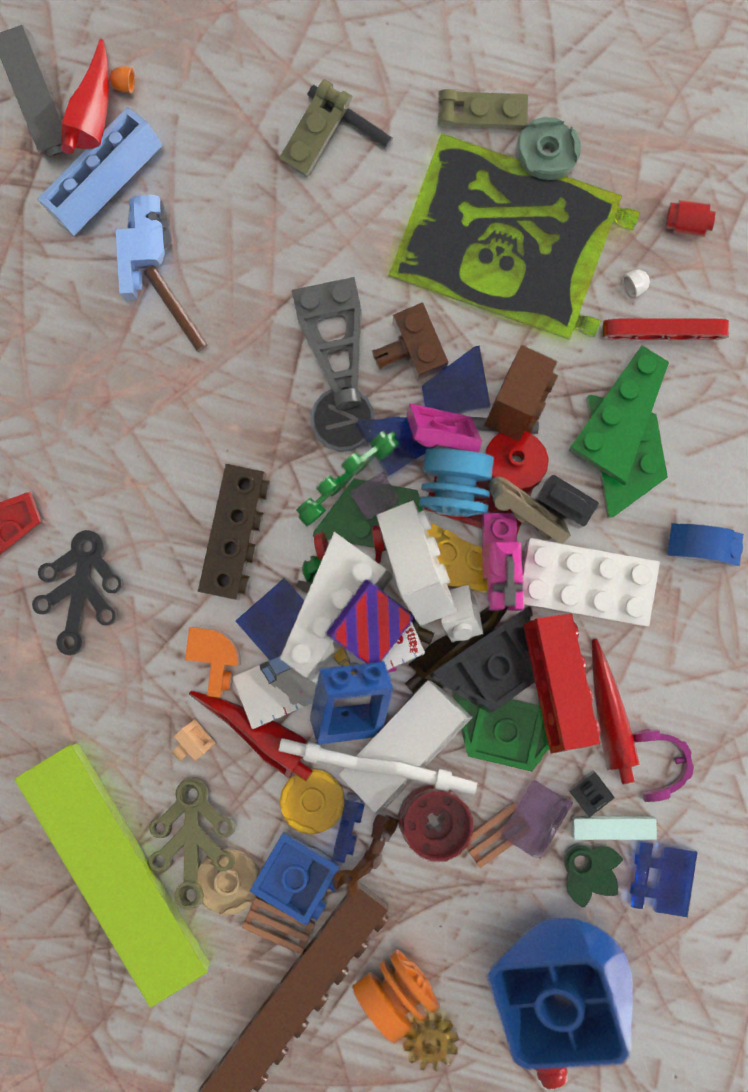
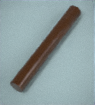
M154 265L148 267L144 274L196 351L203 350L208 344Z

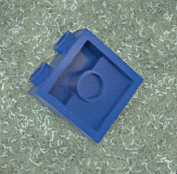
M283 832L251 887L250 892L307 926L311 918L318 921L327 903L322 899L328 889L333 892L335 891L333 877L335 873L339 872L342 864L318 849H312Z

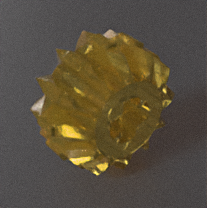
M426 1012L427 1018L422 1023L416 1018L411 1019L413 1029L404 1036L408 1040L403 1043L404 1051L411 1052L408 1056L410 1063L420 1060V1070L424 1071L428 1063H430L433 1070L437 1072L439 1070V1061L449 1066L451 1064L449 1055H456L458 1053V1047L453 1043L457 1042L459 1037L457 1032L451 1031L453 1028L451 1020L442 1023L441 1013H437L434 1020H430L429 1014ZM427 1037L430 1040H434L436 1038L437 1044L433 1045L432 1043H427L425 1045V1039Z

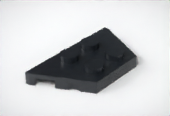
M526 607L429 674L430 677L488 713L496 711L535 683L523 624L531 621L530 617L533 616L531 607Z

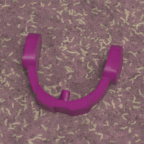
M648 729L632 733L635 742L665 740L671 742L680 751L682 757L675 758V763H683V767L677 780L666 787L642 793L644 802H657L671 798V793L680 789L688 779L692 778L694 764H692V752L685 741H681L674 736L660 734V730Z

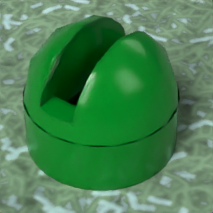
M311 556L310 561L307 562L305 560L303 562L302 573L306 582H313L322 559H318L317 556Z

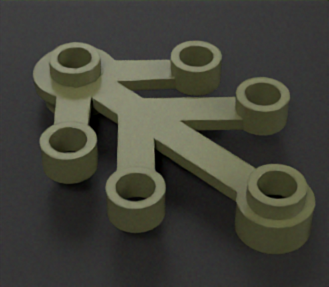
M196 778L183 780L176 789V802L160 818L154 819L150 824L152 836L165 838L171 833V824L185 812L184 826L160 851L150 856L149 866L156 872L167 870L171 865V858L184 846V883L177 887L175 901L179 907L186 910L198 907L204 898V891L198 884V846L213 860V865L218 871H228L235 863L233 854L229 851H223L199 826L200 812L213 825L214 833L218 837H230L235 831L233 820L223 818L207 801V786L203 781ZM192 788L196 789L198 793L194 801H191L188 797V792ZM223 821L229 825V830L226 834L221 833L219 829ZM159 822H163L165 825V831L162 834L156 831V826ZM159 855L163 856L165 860L161 868L155 863ZM222 855H226L229 859V863L225 868L219 864V858ZM189 889H193L196 892L194 901H190L187 898L186 894Z

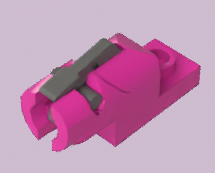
M512 513L482 514L483 579H487L490 610L499 611V609H505V606L508 607V611L524 610L521 543L517 542V518Z

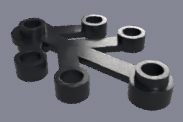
M90 530L77 533L71 541L70 551L53 563L42 564L38 569L39 578L44 582L51 583L59 578L60 572L77 562L74 576L47 595L35 597L32 602V608L37 614H49L53 610L54 605L71 594L65 631H62L56 640L58 650L65 655L78 654L84 648L85 638L79 632L85 596L96 610V619L101 625H112L118 618L117 611L107 604L89 578L91 564L103 578L102 587L107 593L115 594L120 592L123 588V580L119 575L114 574L103 558L104 543L99 534ZM89 540L92 548L89 552L85 553L81 545L84 541ZM47 567H52L54 570V575L50 579L44 576V570ZM114 577L118 581V586L116 589L111 590L108 588L107 583L110 578ZM43 598L48 602V608L45 611L40 610L38 607V602ZM107 609L112 613V619L109 622H105L102 619V612ZM67 636H71L74 639V646L70 649L64 645V640Z

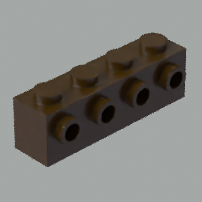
M225 464L198 592L234 600H240L241 594L246 595L250 576L245 575L248 562L253 563L257 544L252 543L254 530L260 531L264 513L259 512L261 499L267 500L270 488V481L266 480V473L264 471Z

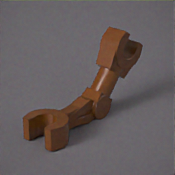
M377 814L373 822L371 834L373 840L369 850L366 851L361 861L353 870H341L335 873L333 877L334 889L338 890L343 884H347V896L352 897L358 893L359 879L370 873L372 869H377L381 864V853L386 842H389L391 836L396 831L398 819L389 815Z

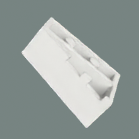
M412 500L377 514L376 516L401 597L419 625L422 626L457 612L447 583H450L444 565L440 564L437 556L441 555L434 536L430 537L427 531L432 526L426 511L419 512Z

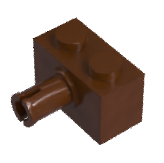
M423 302L393 314V325L398 334V340L376 350H371L379 370L404 358L407 361L409 360L417 381L443 371L448 366V359Z

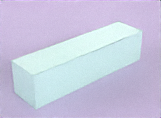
M571 816L572 838L574 840H657V819L653 816H591L590 818L588 816Z

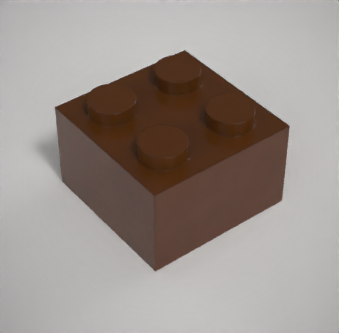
M521 345L484 425L520 441L525 431L531 433L536 421L539 420L544 410L545 400L557 380L558 375L553 373L558 361Z

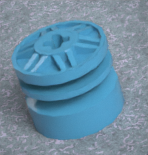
M426 449L423 472L437 477V482L423 483L421 485V490L435 493V497H420L419 506L428 508L438 514L469 517L477 514H487L488 505L474 502V498H489L490 492L476 487V482L491 480L494 457L456 449Z

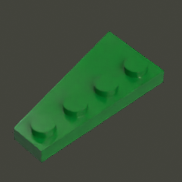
M641 345L571 445L569 451L625 486L669 362Z

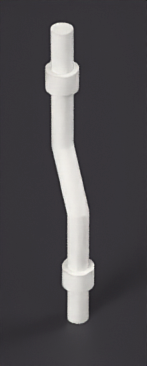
M282 738L279 746V751L304 757V761L317 764V761L356 771L396 775L435 785L434 789L448 792V789L475 795L477 782L452 776V772L441 769L435 772L400 762L359 758L323 749L321 744L317 745V743L309 741L308 744Z

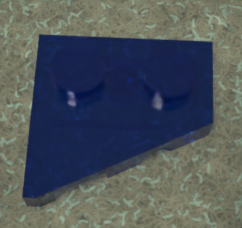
M480 345L470 349L421 386L424 407L456 414L490 408Z
M386 417L385 419L372 420L360 419L355 423L370 449L372 447L369 443L382 431H385L387 435L393 431L397 435L395 439L400 444L383 460H378L387 476L424 455L426 449L435 448L424 446L414 439L407 417Z
M347 791L332 854V861L345 863L346 855L353 856L357 836L352 835L354 823H361L365 804L359 803L360 797L353 792Z

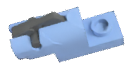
M141 195L130 198L128 229H115L119 294L125 301L138 300L137 290H142L141 272L136 270V268H148L152 265L155 267L161 266L165 248L173 241L164 204L160 197L155 195Z

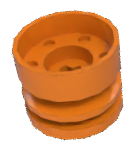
M395 950L390 954L394 967L385 960L380 963L379 966L385 978L383 981L369 971L352 986L354 995L366 1015L383 1036L394 1044L412 1030V1024L407 1013L410 1012L417 1019L424 1021L427 1015L423 1006L432 1013L440 1008L432 986L424 973L399 950Z

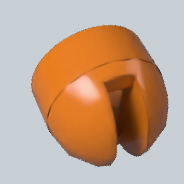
M116 67L110 74V84L118 92L132 94L135 86L133 67Z

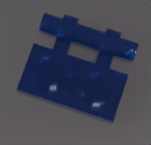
M640 841L639 853H635L634 864L637 865L635 880L631 882L629 891L632 894L631 907L644 909L645 897L654 898L653 910L655 912L688 918L698 852L694 849L662 844L661 857L652 856L653 843ZM650 868L659 869L656 887L647 885Z

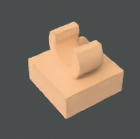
M194 719L174 736L180 745L172 753L179 761L183 760L187 755H190L196 761L216 743Z

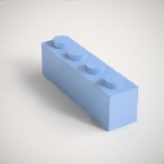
M127 107L104 130L101 145L93 149H86L37 200L60 225L75 236L163 144L149 123Z

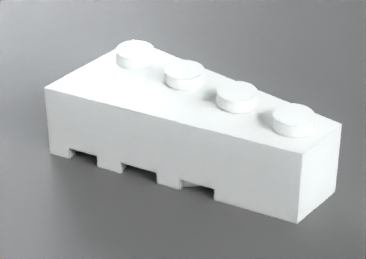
M334 532L280 659L305 678L315 683L318 679L319 669L326 668L342 646L325 634V632L365 579L383 591L393 576L386 568Z

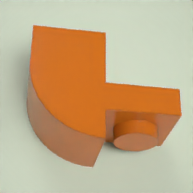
M189 627L185 660L211 663L207 696L220 698L224 696V690L229 691L231 686L232 671H227V665L240 666L241 664L239 649L235 642L221 631Z

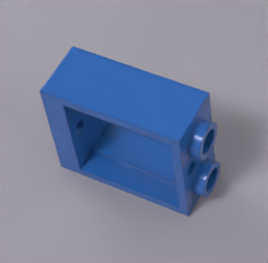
M385 662L319 669L310 715L317 745L374 738L381 731L393 691V685ZM371 696L369 704L333 708L334 702L337 699Z

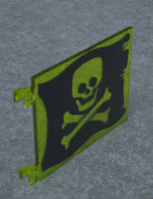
M441 133L391 267L389 277L570 340L574 329L595 337L601 320L590 316H583L580 314V310L612 223L616 222L626 229L634 230L640 212L630 208H620L619 203L622 198L620 194L568 176L554 180L539 179L528 174L520 165L518 159Z

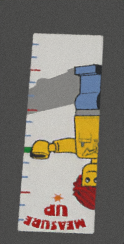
M403 601L398 603L406 609ZM412 621L382 660V662H385L387 670L425 653ZM341 646L326 668L366 663ZM281 655L233 676L252 729L313 703L317 680L314 683L281 660Z

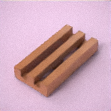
M512 802L473 830V835L466 849L479 868H481L528 835L533 829L514 802ZM513 813L516 816L473 847L472 841ZM521 823L522 828L480 857L478 853Z
M256 896L242 928L302 955L315 922L310 920L306 926ZM258 906L305 927V931L301 932L257 912ZM255 919L277 930H280L288 935H291L299 939L300 942L297 943L269 929L253 923L252 920Z

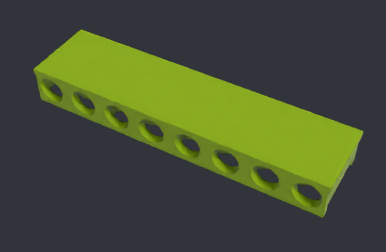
M79 743L68 745L14 779L149 1007L155 1006L208 973L207 969L210 965L208 958L156 871L152 870L149 866L147 856Z

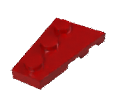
M31 491L0 502V555L42 522Z

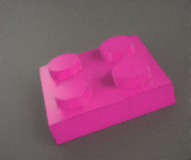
M409 404L406 416L413 437L418 443L428 447H435L438 444L447 446L449 449L479 453L482 439L472 417Z

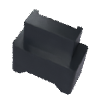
M551 475L547 478L535 500L576 528L586 526L599 505L598 501L556 475Z

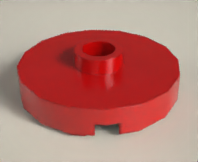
M526 431L520 441L499 433L492 438L484 453L494 457L491 480L495 477H503L524 492L538 486L548 470L549 458L546 448L537 437ZM512 456H519L522 462L514 461Z

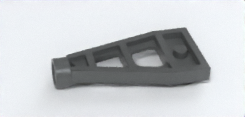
M355 277L293 289L292 294L298 323L334 394L336 409L346 410L359 406L362 403L358 390L361 305ZM340 315L344 316L346 319L345 336L339 340L325 341L317 328L318 320ZM347 349L349 351V368L334 372L329 363L327 353Z

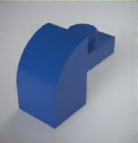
M672 523L668 556L740 566L744 534L734 532L733 529L715 526Z

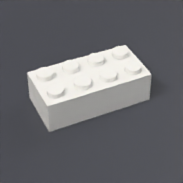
M529 538L525 542L522 559L524 605L649 627L660 561Z

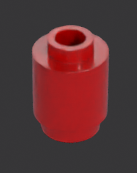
M679 200L678 203L670 202L666 228L673 229V233L704 237L707 230H713L716 212L710 211V204L683 200Z

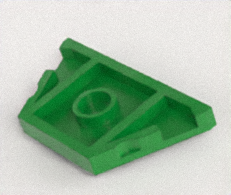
M588 395L586 397L589 418L592 417L604 398L595 395ZM651 412L625 486L599 470L607 518L616 516L668 478L657 414Z
M354 478L314 530L313 537L315 533L324 532L327 540H331L335 532L351 544L375 548L373 526L379 525L376 515L412 500L419 512L423 511V507L419 506L420 497L418 490Z
M452 691L454 700L472 717L461 729L468 757L531 772L535 769L544 754L549 750L540 705L511 699L496 711L488 713Z

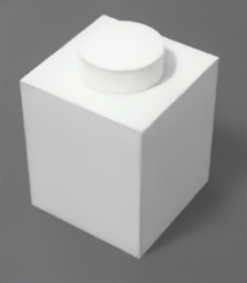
M469 584L451 589L450 593L457 612L441 618L442 625L451 642L468 640L471 637L483 634L478 602Z

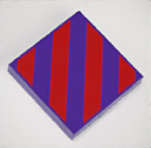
M365 579L325 634L366 664L382 662L414 619V616L376 585Z

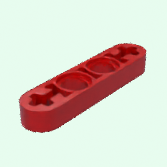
M619 318L603 321V339L722 340L729 338V320Z

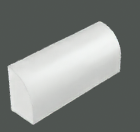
M428 680L356 757L400 762L424 769L472 717L447 692ZM345 768L339 774L374 813L384 811L413 781L412 779L396 775L356 771Z

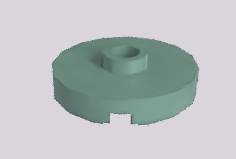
M543 117L532 120L521 131L517 140L516 155L520 165L528 174L539 179L554 180L564 177L574 169L580 156L581 142L577 132L572 127L569 128L565 125L564 121L558 118ZM549 149L552 153H546L543 150Z

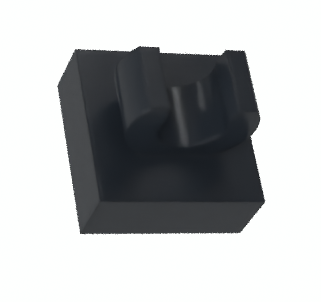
M594 770L568 789L589 818L615 798Z

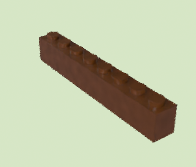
M359 882V891L356 895L349 897L346 893L306 946L302 955H299L197 1092H251L252 1090L258 1092L269 1077L266 1071L272 1063L279 1065L289 1050L286 1045L294 1036L298 1039L307 1028L309 1021L306 1018L313 1009L318 1012L329 998L326 992L333 983L339 985L349 971V968L346 966L353 956L358 959L369 945V942L366 940L373 930L379 932L389 919V915L386 914L388 903L361 882Z

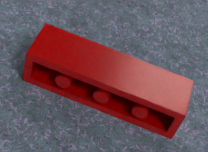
M572 613L537 618L523 624L550 754L599 745L600 726L594 716L592 707L593 694L587 684L585 675L586 662L580 652L578 642L579 630L573 620Z

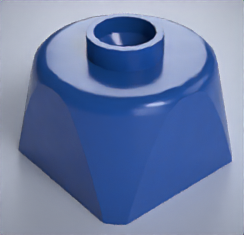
M556 918L542 921L526 931L489 971L487 977L513 1061L524 1069L622 1065L629 1057L633 1001L632 975L625 952L615 939L604 930L591 923L573 918Z

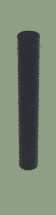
M313 84L307 96L313 99L318 87ZM326 100L323 107L332 111L335 104ZM347 108L342 117L344 121L384 148L390 145L393 137L350 108Z

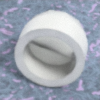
M640 269L632 270L622 276V284L626 293L631 298H635L646 292L650 279L645 271Z

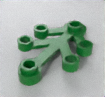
M382 431L369 443L372 449L364 455L359 456L355 452L341 464V467L346 472L335 479L329 475L316 487L322 496L315 502L310 497L296 509L300 514L298 516L300 521L306 527L314 523L326 511L322 503L328 497H333L341 491L352 477L363 471L375 457L379 461L383 460L400 444L395 439L397 435L393 431L388 435L385 431Z

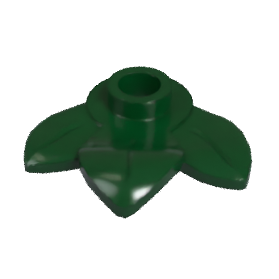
M575 845L566 852L564 866L569 873L566 888L573 901L582 908H585L589 903L592 892L603 896L618 895V881L612 869L616 868L623 861V858L613 848L599 846L590 849L585 845ZM577 856L585 857L586 861L583 866L578 867L574 864Z

